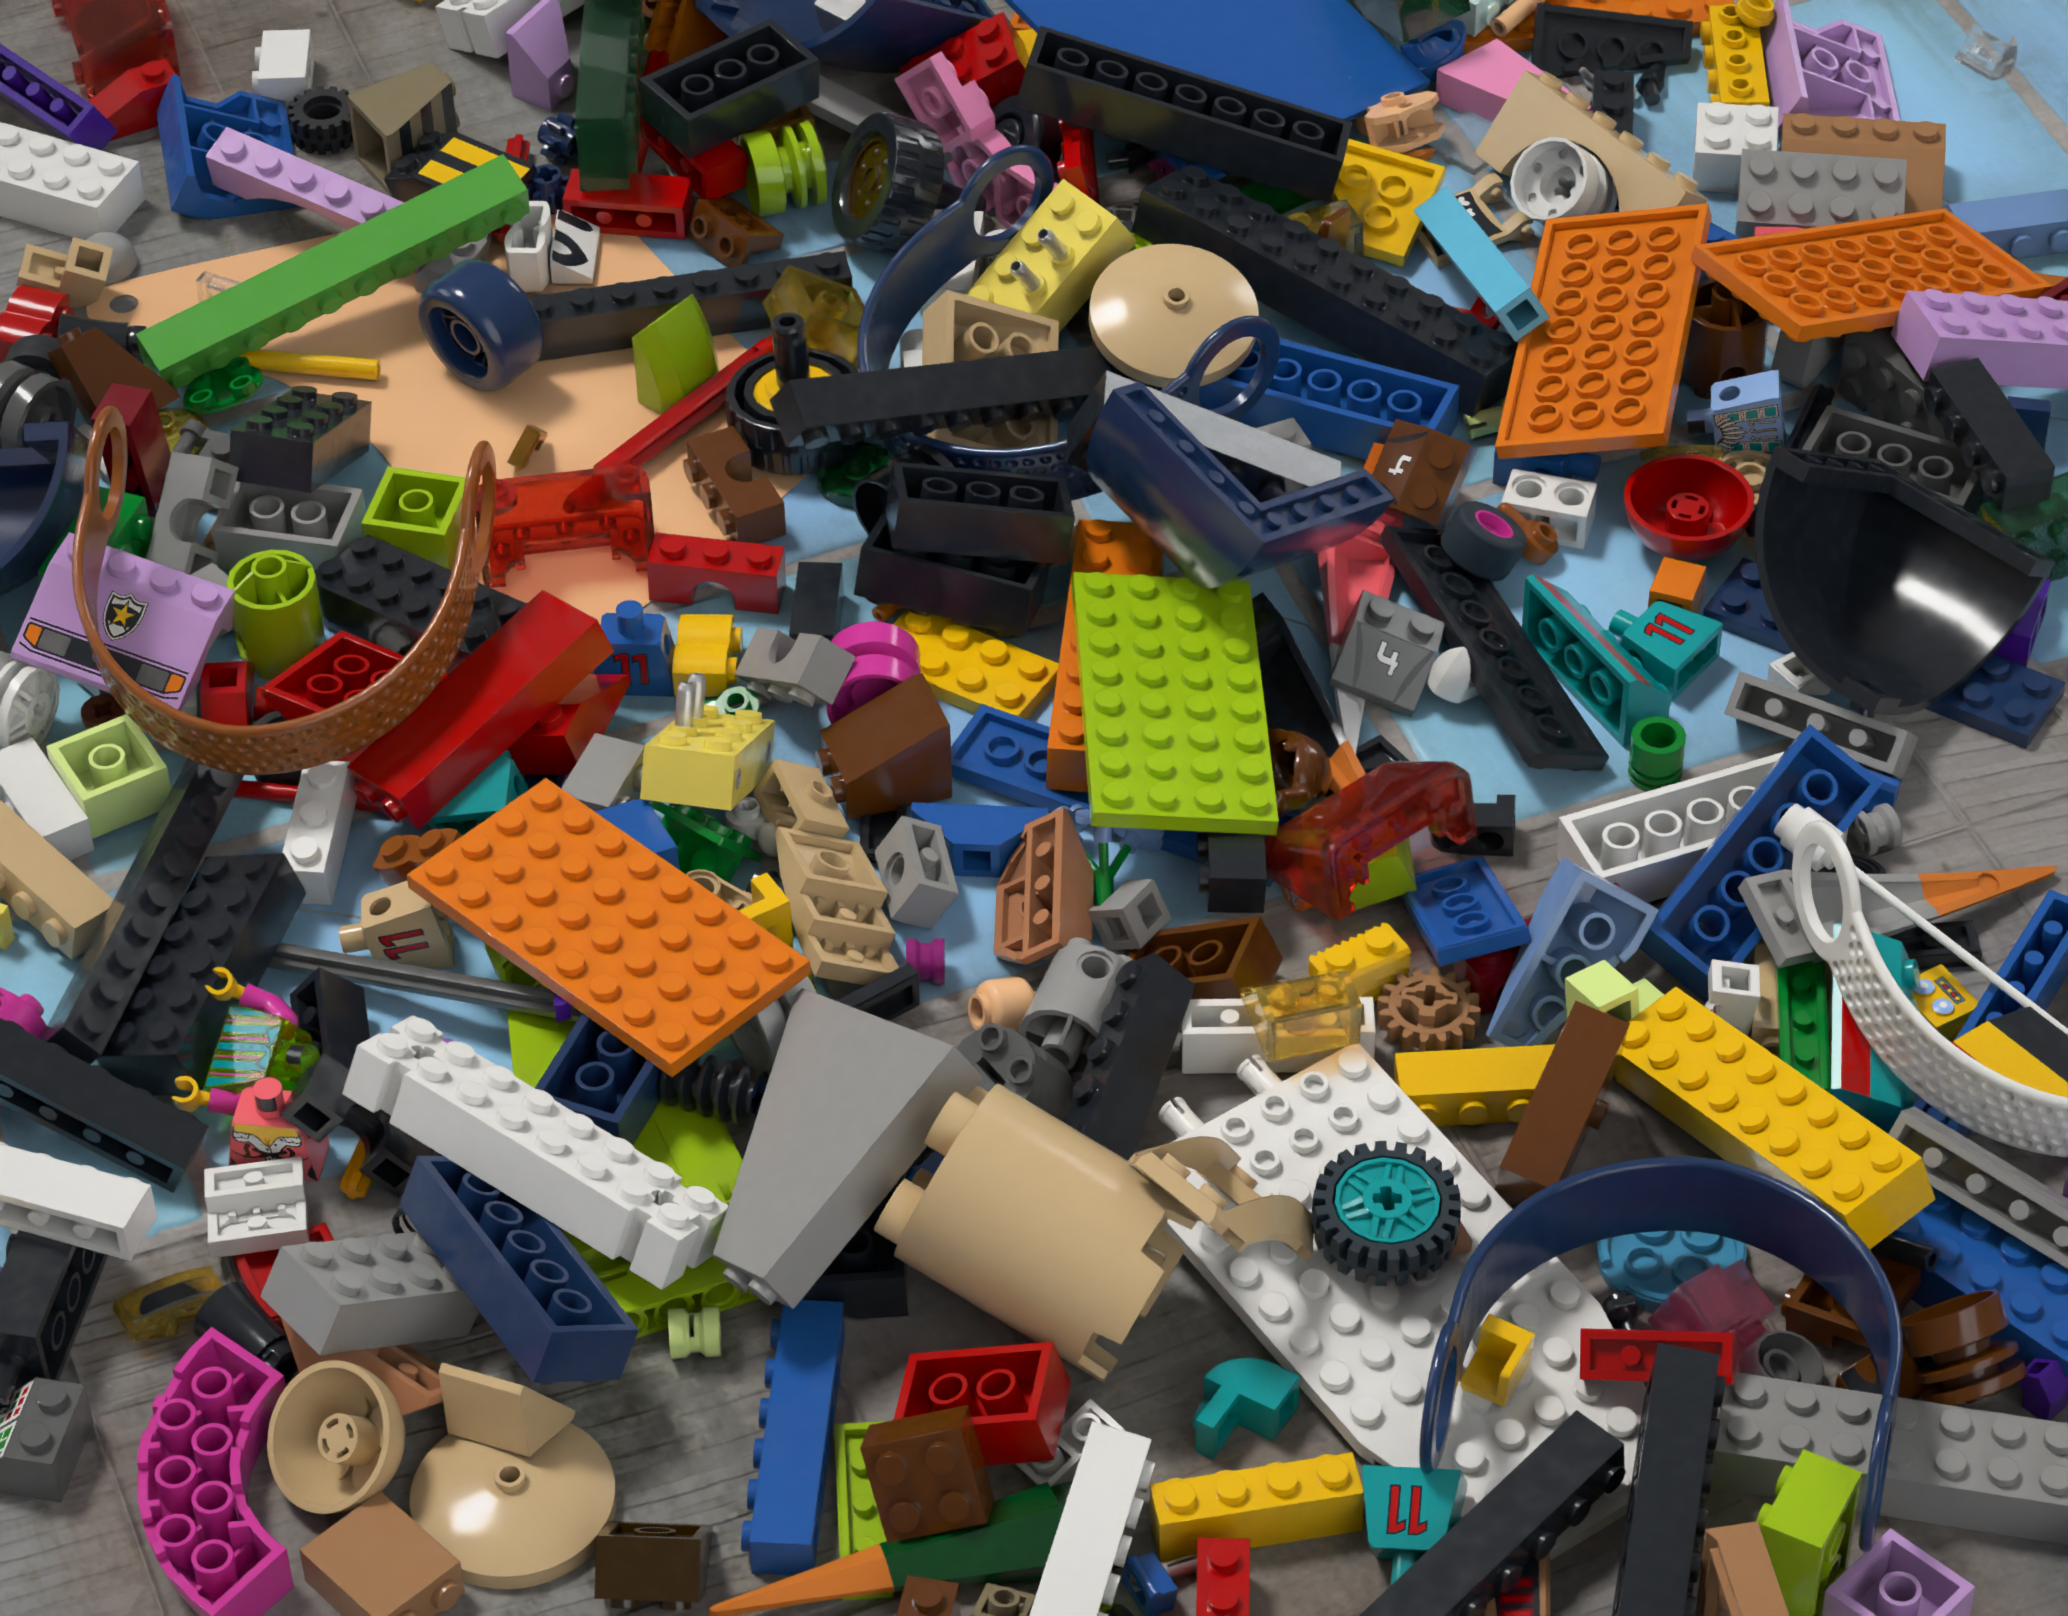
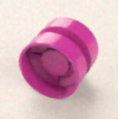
M863 622L843 629L831 640L834 644L856 656L833 704H826L827 715L831 724L911 676L921 673L919 646L907 631L889 623Z

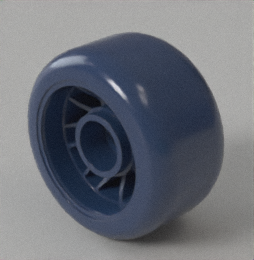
M470 259L456 264L433 281L423 291L419 299V322L430 347L453 375L475 389L482 391L502 389L532 367L542 354L544 333L540 318L533 304L520 286L508 274L489 262Z

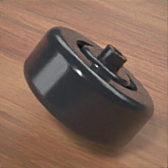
M1018 95L1007 97L997 103L991 109L995 115V129L1012 146L1026 144L1041 149L1050 159L1054 171L1062 155L1061 142H1063L1059 119L1047 115H1033L1024 108L1015 106Z

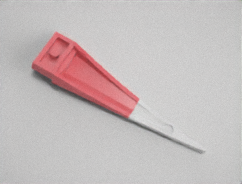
M1386 509L1371 526L1354 538L1317 552L1332 669L1345 623L1362 591L1365 590L1389 599L1397 567L1391 561L1390 556L1378 539L1385 526L1403 527V515ZM1334 687L1338 722L1356 754L1365 699Z

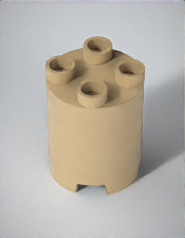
M996 1084L989 1092L977 1085L967 1098L955 1091L942 1108L924 1141L925 1145L945 1156L935 1174L922 1167L911 1182L904 1179L882 1211L874 1231L897 1245L894 1257L1036 1343L1053 1342L1061 1358L1103 1383L1115 1367L1118 1359L1095 1343V1341L1101 1335L1122 1345L1138 1316L1146 1318L1186 1250L1183 1244L1163 1229L1165 1224L1170 1219L1192 1230L1199 1219L1126 1159L1001 1084Z

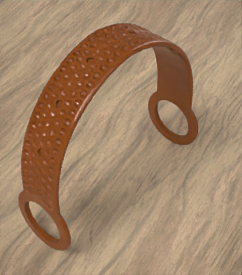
M106 406L100 411L89 439L84 472V494L73 541V590L78 614L99 672L117 703L143 731L168 749L196 763L233 774L271 775L308 769L358 751L390 732L424 702L449 669L462 644L474 608L480 572L485 565L490 548L496 505V461L494 450L488 441L478 442L470 457L462 500L461 530L454 565L445 594L431 622L410 651L376 682L358 694L332 707L311 715L278 723L236 726L198 718L159 700L137 684L119 666L101 639L97 611L98 585L108 537L115 529L122 508L127 476L128 450L126 427L119 409L114 406ZM110 433L112 443V477L108 500L102 513L99 499V476L105 441ZM482 475L481 517L475 542L476 502Z

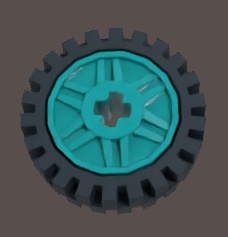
M1375 1141L1374 1151H1370L1366 1143L1355 1145L1354 1156L1347 1149L1339 1153L1337 1163L1330 1160L1324 1168V1173H1320L1316 1181L1311 1212L1312 1234H1315V1243L1318 1250L1323 1249V1257L1329 1264L1337 1261V1271L1345 1276L1352 1269H1355L1356 1281L1366 1284L1369 1275L1376 1276L1375 1286H1387L1388 1277H1394L1396 1286L1407 1285L1409 1274L1411 1273L1417 1282L1426 1278L1428 1268L1434 1273L1440 1269L1443 1259L1448 1260L1453 1253L1461 1219L1458 1184L1454 1185V1176L1449 1169L1442 1171V1162L1434 1156L1426 1162V1151L1416 1147L1412 1154H1408L1407 1144L1396 1142L1394 1150H1387L1386 1141Z

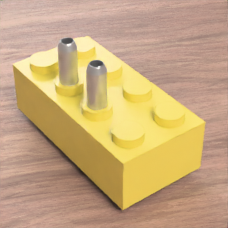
M1062 179L965 295L1059 321L1060 333L1089 299L1101 273L1113 261L1126 254L1137 242V239L1116 216L1065 179Z
M691 673L688 681L680 682L677 688L675 720L644 745L640 799L731 811L758 785L772 764L775 720L762 719V713L753 710H737L735 715L718 713V707L704 705L706 689L704 674Z

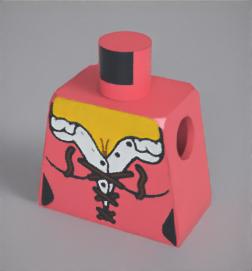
M267 1077L258 1080L253 1088L247 1087L241 1092L231 1125L229 1166L302 1156L305 1180L319 1182L330 1148V1141L328 1136H326L319 1143L280 1116L292 1091H284L279 1080Z

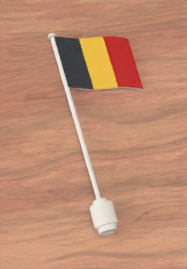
M1797 803L1788 809L1774 829V834L1781 838L1780 844L1792 854L1794 853L1795 843L1800 831L1806 824L1814 820L1830 824L1839 833L1843 841L1846 836L1812 808L1807 807L1804 809ZM1818 845L1813 854L1811 868L1816 872L1824 866L1829 870L1832 869L1834 864L1830 856ZM1855 866L1858 880L2024 1007L2015 1012L1988 1020L1951 1043L1979 1063L2009 1079L2040 1091L2068 1098V1028Z

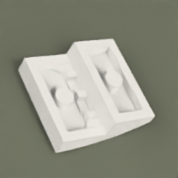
M302 1156L204 1169V1192L208 1213V1247L211 1258L280 1249L281 1246L309 1242L308 1210Z

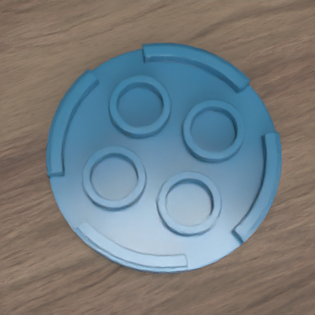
M1658 1231L1622 1235L1597 1241L1596 1259L1604 1281L1614 1293L1628 1292L1631 1295L1635 1294L1637 1299L1644 1303L1645 1310L1648 1312L1663 1315H1689L1706 1311L1719 1305L1736 1290L1744 1274L1747 1252L1745 1243L1719 1235L1688 1231Z

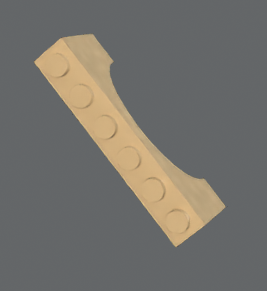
M1524 70L1475 151L1477 156L1499 173L1511 177L1517 160L1523 151L1533 143L1548 137L1566 138L1581 148H1588L1605 164L1616 186L1619 212L1706 204L1709 200L1696 190L1699 184L1694 179L1679 171L1675 175L1669 170L1671 163L1667 159L1653 151L1647 154L1641 149L1644 145L1643 141L1629 132L1623 131L1619 133L1614 129L1617 124L1615 120L1600 111L1592 113L1587 109L1590 105L1588 100L1573 91H1569L1568 94L1561 89L1564 83L1546 71H1543L1539 76Z

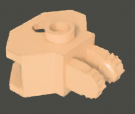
M1431 91L1404 95V92L1386 94L1381 97L1380 103L1367 108V114L1355 119V124L1361 134L1369 137L1370 145L1397 153L1407 152L1437 140L1445 132L1444 123L1435 122L1432 108L1439 101L1437 92Z

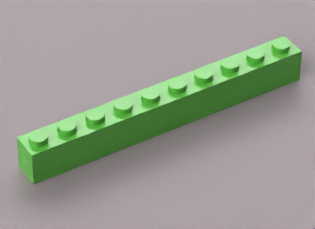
M502 154L137 333L136 338L140 356L149 369L172 387H184L190 384L194 378L212 369L223 368L231 360L249 351L259 350L267 345L269 341L287 332L298 331L313 319L324 314H332L339 310L342 305L360 296L371 295L380 286L396 278H405L412 274L415 269L433 260H441L447 257L453 250L469 242L480 241L488 233L506 224L510 225L518 222L524 215L530 213L528 189L507 158Z

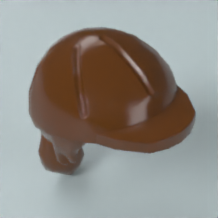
M1283 729L1268 730L1278 817L1310 808L1324 797L1331 785L1332 769L1329 758L1319 743L1302 733Z

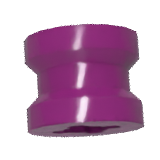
M935 938L931 943H920L917 939H906V964L910 963L918 971L919 982L921 980H931L935 985H945L944 938Z

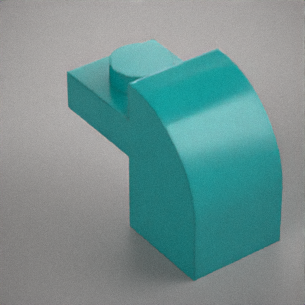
M1257 1358L1232 1359L1211 1369L1204 1376V1401L1198 1406L1192 1420V1428L1195 1429V1452L1213 1460L1238 1425L1274 1442L1299 1408L1300 1376L1274 1363Z

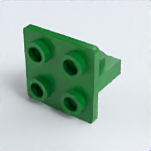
M653 801L651 804L653 809L664 814L661 823L677 846L679 869L684 874L697 869L708 870L730 883L743 857L759 863L763 854L749 847L753 840L752 838L732 827H727L717 822L718 819L706 812L689 805L674 803L668 805L658 801Z

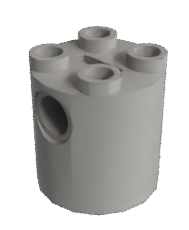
M1075 937L1070 939L1067 946L1059 949L1052 959L1019 1025V1034L1062 1062L1072 1078H1081L1088 1062V1050L1097 1039L1103 1023L1101 1020L1102 1013L1110 1003L1115 991L1117 973L1124 964L1133 959L1126 955H1116L1106 948L1092 945V943L1084 938Z

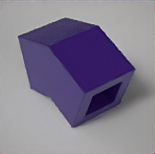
M2035 1358L2026 1366L2028 1374L2018 1381L2024 1392L2022 1407L2038 1419L2051 1421L2067 1406L2068 1380L2058 1360Z

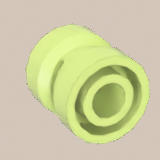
M719 1306L703 1307L700 1312L689 1313L684 1308L668 1309L671 1359L687 1358L690 1353L701 1352L705 1357L721 1356ZM692 1328H694V1337H691Z

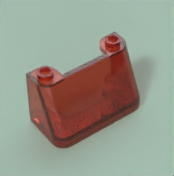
M51 0L55 18L63 17L64 23H68L78 56V61L71 62L76 85L84 84L88 99H92L127 70L142 66L150 61L166 58L175 74L180 76L174 33L165 0Z
M625 464L614 467L496 479L493 532L488 556L482 569L484 585L490 588L505 587L506 574L511 568L517 565V570L526 569L524 555L610 545L612 560L621 559V554L634 561L636 572L647 571V560L655 536L651 490L647 473L640 467ZM482 484L479 485L476 502L477 533L481 517Z
M1449 761L1387 762L1278 827L1276 835H1268L1265 839L1267 877L1338 922L1355 911L1354 903L1349 899L1357 883L1365 885L1370 882L1368 862L1427 826L1430 832L1440 838L1447 834L1449 839L1459 845L1478 835L1469 773Z

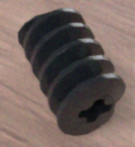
M709 1055L702 1066L699 1065V1057L673 1077L662 1071L660 1094L665 1105L675 1107L679 1104L682 1110L686 1112H694L697 1109L701 1116L712 1117L715 1115L717 1120L723 1123H729L733 1120V1123L739 1128H747L756 1119L769 1079L768 1073L762 1071L756 1082H753V1069L748 1065L744 1066L738 1077L734 1076L735 1063L731 1060H727L721 1070L717 1071L718 1060L714 1055Z

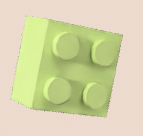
M127 714L46 746L49 762L88 817L92 839L160 812L171 791L167 766L141 728Z

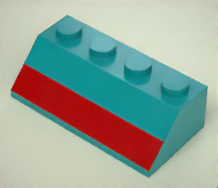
M1533 574L1525 577L1523 630L1556 679L1623 748L1631 745L1632 729L1638 721L1653 716L1669 718L1671 695L1662 683H1658L1643 668L1641 662L1636 657L1631 656L1617 642L1616 637L1611 631L1605 630L1592 617L1585 605L1579 604L1568 591Z
M1842 922L1833 923L1834 940L1839 935ZM1871 932L1877 949L1894 980L1913 1006L1919 1011L1916 1000H1913V988L1920 986V973L1916 959H1909L1901 941ZM1833 975L1831 1090L1837 1099L1889 1134L1901 1111L1912 1108L1919 1096L1893 1073L1869 1044L1852 1017Z

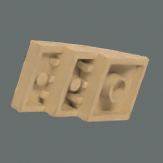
M778 826L775 832V840L785 895L790 900L791 918L805 957L810 960V967L814 976L867 985L898 969L899 966L889 950L896 933L881 909L888 891L860 843Z

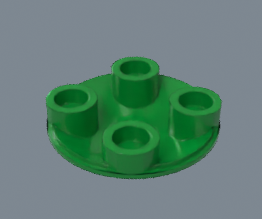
M237 357L231 360L225 367L209 373L206 372L194 378L190 384L186 385L187 390L183 396V405L188 411L196 414H211L228 410L252 397L260 389L263 383V375L259 369L251 366L247 357Z

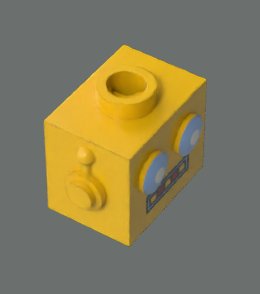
M1942 964L1921 973L1920 986L1913 988V1000H1916L1920 1014L1950 1042L1956 1039L1979 1002Z

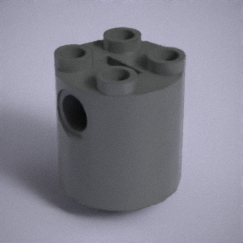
M995 1023L983 1025L961 1041L957 1047L958 1051L983 1076L977 1084L979 1087L989 1092L999 1083L1062 1122L1067 1117L1073 1100L1072 1078L1064 1064L1012 1028L1001 1027Z

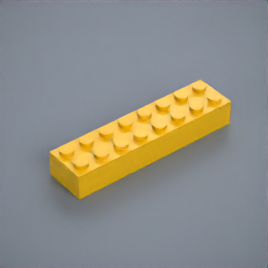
M1674 987L1628 1021L1630 1026L1621 1060L1614 1073L1618 1083L1727 1162L1765 1173L1811 1196L1841 1218L1862 1239L1869 1249L1873 1248L1936 1200L1921 1156L1679 988Z

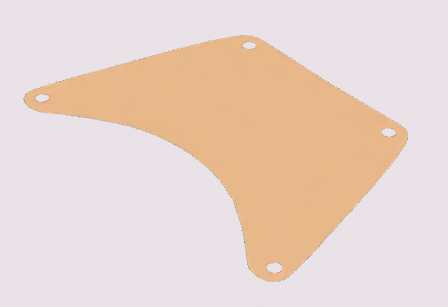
M556 214L551 215L553 234L555 228ZM341 233L178 267L118 282L104 287L100 298L95 303L86 306L87 316L89 319L129 322L130 326L139 325L149 328ZM600 233L593 284H552L549 262L550 278L547 286L541 292L524 293L527 297H531L537 294H551L572 291L578 288H592L613 285L619 282H634L674 275L638 236ZM491 236L492 240L489 244L490 253L484 261L497 266L508 274L505 246L498 243L499 239ZM416 272L405 278H396L380 286L371 295L360 296L342 305L336 312L324 314L313 319L298 331L287 332L269 341L267 345L261 348L262 350L380 360L381 374L378 381L260 371L262 375L276 379L291 388L294 386H311L317 389V393L332 395L335 392H351L357 394L359 400L372 401L370 443L383 454L392 467L466 477L470 457L475 446L480 441H488L492 445L496 461V505L490 548L485 565L480 572L479 583L522 602L528 603L539 592L544 590L597 619L601 625L602 615L616 613L617 605L623 601L634 600L639 602L642 607L652 601L649 600L647 560L655 532L731 540L729 535L724 536L721 533L713 509L707 510L700 496L699 487L696 483H689L683 468V460L688 458L686 440L728 427L725 404L614 488L607 489L577 513L570 511L563 503L561 498L569 486L591 471L596 463L660 416L659 413L638 402L633 348L538 361L502 389L495 391L475 389L453 375L439 360L427 342L418 317V303L422 293L416 292L414 278L418 274ZM130 295L137 299L138 305L130 312L118 313L111 310L110 302L118 296ZM730 333L712 336L718 357L719 371L747 351ZM526 425H535L547 432L546 435H548L539 451H533L529 464L522 469L507 463ZM751 466L752 481L768 477L781 498L807 475L774 474ZM482 475L476 502L475 542L481 517Z

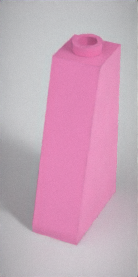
M1495 39L1437 69L1436 92L1439 97L1438 103L1492 125L1524 70L1539 76L1543 71L1503 42ZM1562 86L1561 89L1568 94L1569 90ZM1589 105L1587 109L1592 112V106Z

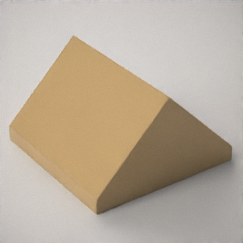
M446 1363L441 1364L438 1372L447 1431L452 1435L530 1457L573 1420L575 1410L520 1384Z

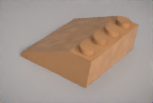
M1783 113L1779 151L1907 159L1904 214L1942 209L1946 124L1929 121H1895L1887 118L1865 119L1849 116L1834 117L1810 115L1807 113Z

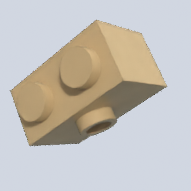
M775 758L753 791L767 822L773 823L776 830L778 826L787 827L789 829L844 839L850 830L833 796V792L827 785L819 768Z

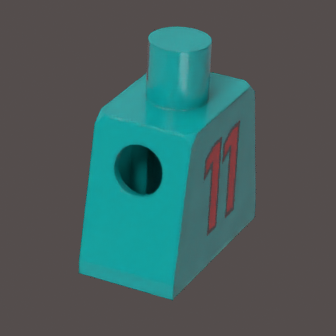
M1658 601L1654 602L1639 618L1620 609L1613 616L1609 625V631L1621 638V646L1631 656L1636 657L1641 662L1643 668L1658 683H1662L1671 695V702H1673L1720 656L1723 623L1666 602Z
M1363 1465L1362 1476L1369 1547L1375 1558L1393 1560L1391 1585L1459 1522L1468 1484L1461 1470L1434 1468L1431 1473L1425 1474L1420 1468Z

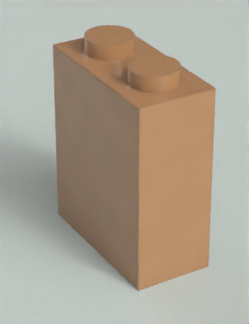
M381 1491L377 1492L299 1550L305 1581L343 1616H435L440 1611H446L454 1606L460 1596L465 1593L460 1561Z

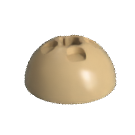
M328 1360L313 1364L290 1381L274 1407L267 1438V1451L271 1472L284 1496L294 1505L305 1511L317 1514H336L356 1509L377 1492H382L395 1475L404 1452L405 1425L396 1398L390 1389L370 1371L359 1365L340 1360Z

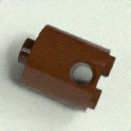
M1713 279L1701 281L1698 285L1681 372L1686 382L1694 387L1695 395L1703 399H1711V386L1716 382L1764 372L1769 321L1761 318L1755 309L1746 302L1735 298L1729 289Z

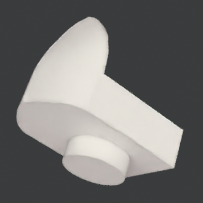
M1465 647L1447 650L1435 660L1426 680L1429 688L1435 695L1453 703H1461L1480 695L1470 679V659Z

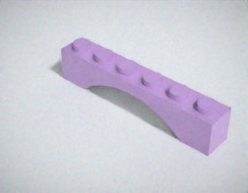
M229 127L225 128L205 156L214 186L247 200L264 198L293 203L312 210L347 230L404 203ZM425 265L415 269L414 272L419 273Z

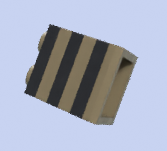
M432 61L347 95L356 160L391 197L392 195L384 178L396 167V161L409 154L418 145V140L423 135L432 131H439L440 134L458 133L457 128L460 127V120L455 111L453 98L456 95L455 84L452 78L447 73L443 74Z

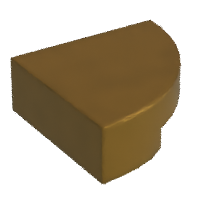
M526 425L507 463L518 469L526 467L529 464L533 451H539L548 436L546 435L547 432L535 425Z

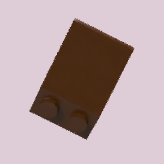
M1261 916L1162 929L1141 949H1131L1128 955L1136 961L1154 952L1195 984L1191 999L1265 998L1283 960Z

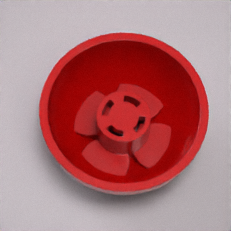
M1675 454L1651 460L1631 474L1624 488V507L1628 522L1635 535L1650 550L1662 557L1685 562H1698L1723 553L1742 536L1753 513L1754 493L1747 479L1739 471L1720 460L1695 454Z

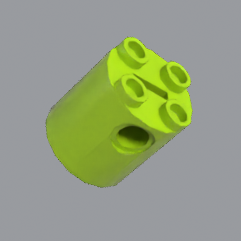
M271 549L247 556L230 570L226 584L227 588L235 590L233 626L237 649L242 661L253 662L254 670H257V675L265 680L274 679L326 641L316 575L313 565L305 557L289 550Z

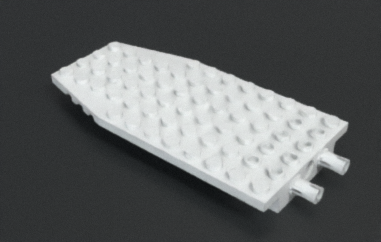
M1357 1041L1284 1081L1270 1069L1260 1055H1253L1251 1060L1256 1065L1254 1066L1247 1058L1241 1063L1236 1074L1256 1095L1255 1097L1205 1124L1181 1097H1175L1173 1100L1178 1107L1177 1109L1170 1100L1161 1108L1158 1114L1159 1120L1178 1138L1173 1142L1198 1136H1210L1223 1140L1242 1158L1237 1165L1258 1182L1253 1189L1261 1197L1269 1196L1271 1193L1274 1195L1291 1196L1300 1201L1310 1213L1312 1212L1314 1189L1320 1173H1324V1168L1330 1160L1337 1163L1338 1154L1347 1149L1354 1156L1355 1145L1366 1143L1369 1150L1374 1151L1375 1141H1386L1387 1150H1394L1396 1142L1406 1143L1408 1154H1412L1416 1147L1426 1151V1162L1435 1156L1442 1162V1171L1449 1169L1454 1176V1185L1458 1184L1461 1201L1460 1221L1472 1239L1471 1251L1443 1261L1442 1267L1435 1273L1428 1268L1426 1278L1416 1282L1410 1273L1407 1285L1396 1286L1395 1279L1387 1281V1286H1375L1376 1276L1369 1275L1365 1284L1355 1280V1269H1352L1347 1276L1337 1271V1261L1329 1264L1323 1257V1249L1318 1250L1315 1243V1234L1313 1239V1255L1306 1262L1282 1241L1265 1240L1247 1245L1242 1253H1240L1201 1220H1198L1191 1230L1168 1219L1163 1229L1186 1247L1184 1255L1284 1369L1300 1376V1388L1358 1455L1372 1465L1378 1462L1382 1466L1420 1468L1419 1444L1424 1399L1431 1362L1440 1331L1447 1322L1455 1290L1467 1262L1488 1232L1513 1209ZM1186 1167L1191 1171V1174L1186 1179L1198 1190L1206 1183L1228 1201L1227 1205L1223 1208L1224 1211L1237 1206L1198 1175L1196 1170ZM1557 1257L1536 1267L1514 1283L1491 1307L1477 1328L1465 1355L1456 1388L1449 1432L1443 1455L1437 1468L1461 1470L1468 1483L1460 1516L1461 1520L1576 1410L1624 1443L1626 1472L1621 1484L1612 1493H1604L1591 1505L1586 1518L1575 1527L1570 1525L1557 1538L1553 1549L1550 1551V1560L1627 1514L1643 1399L1646 1391L1642 1381L1579 1379L1581 1328H1614L1600 1303ZM1488 1314L1535 1334L1530 1364L1505 1407L1460 1387L1461 1377L1477 1351L1480 1327Z

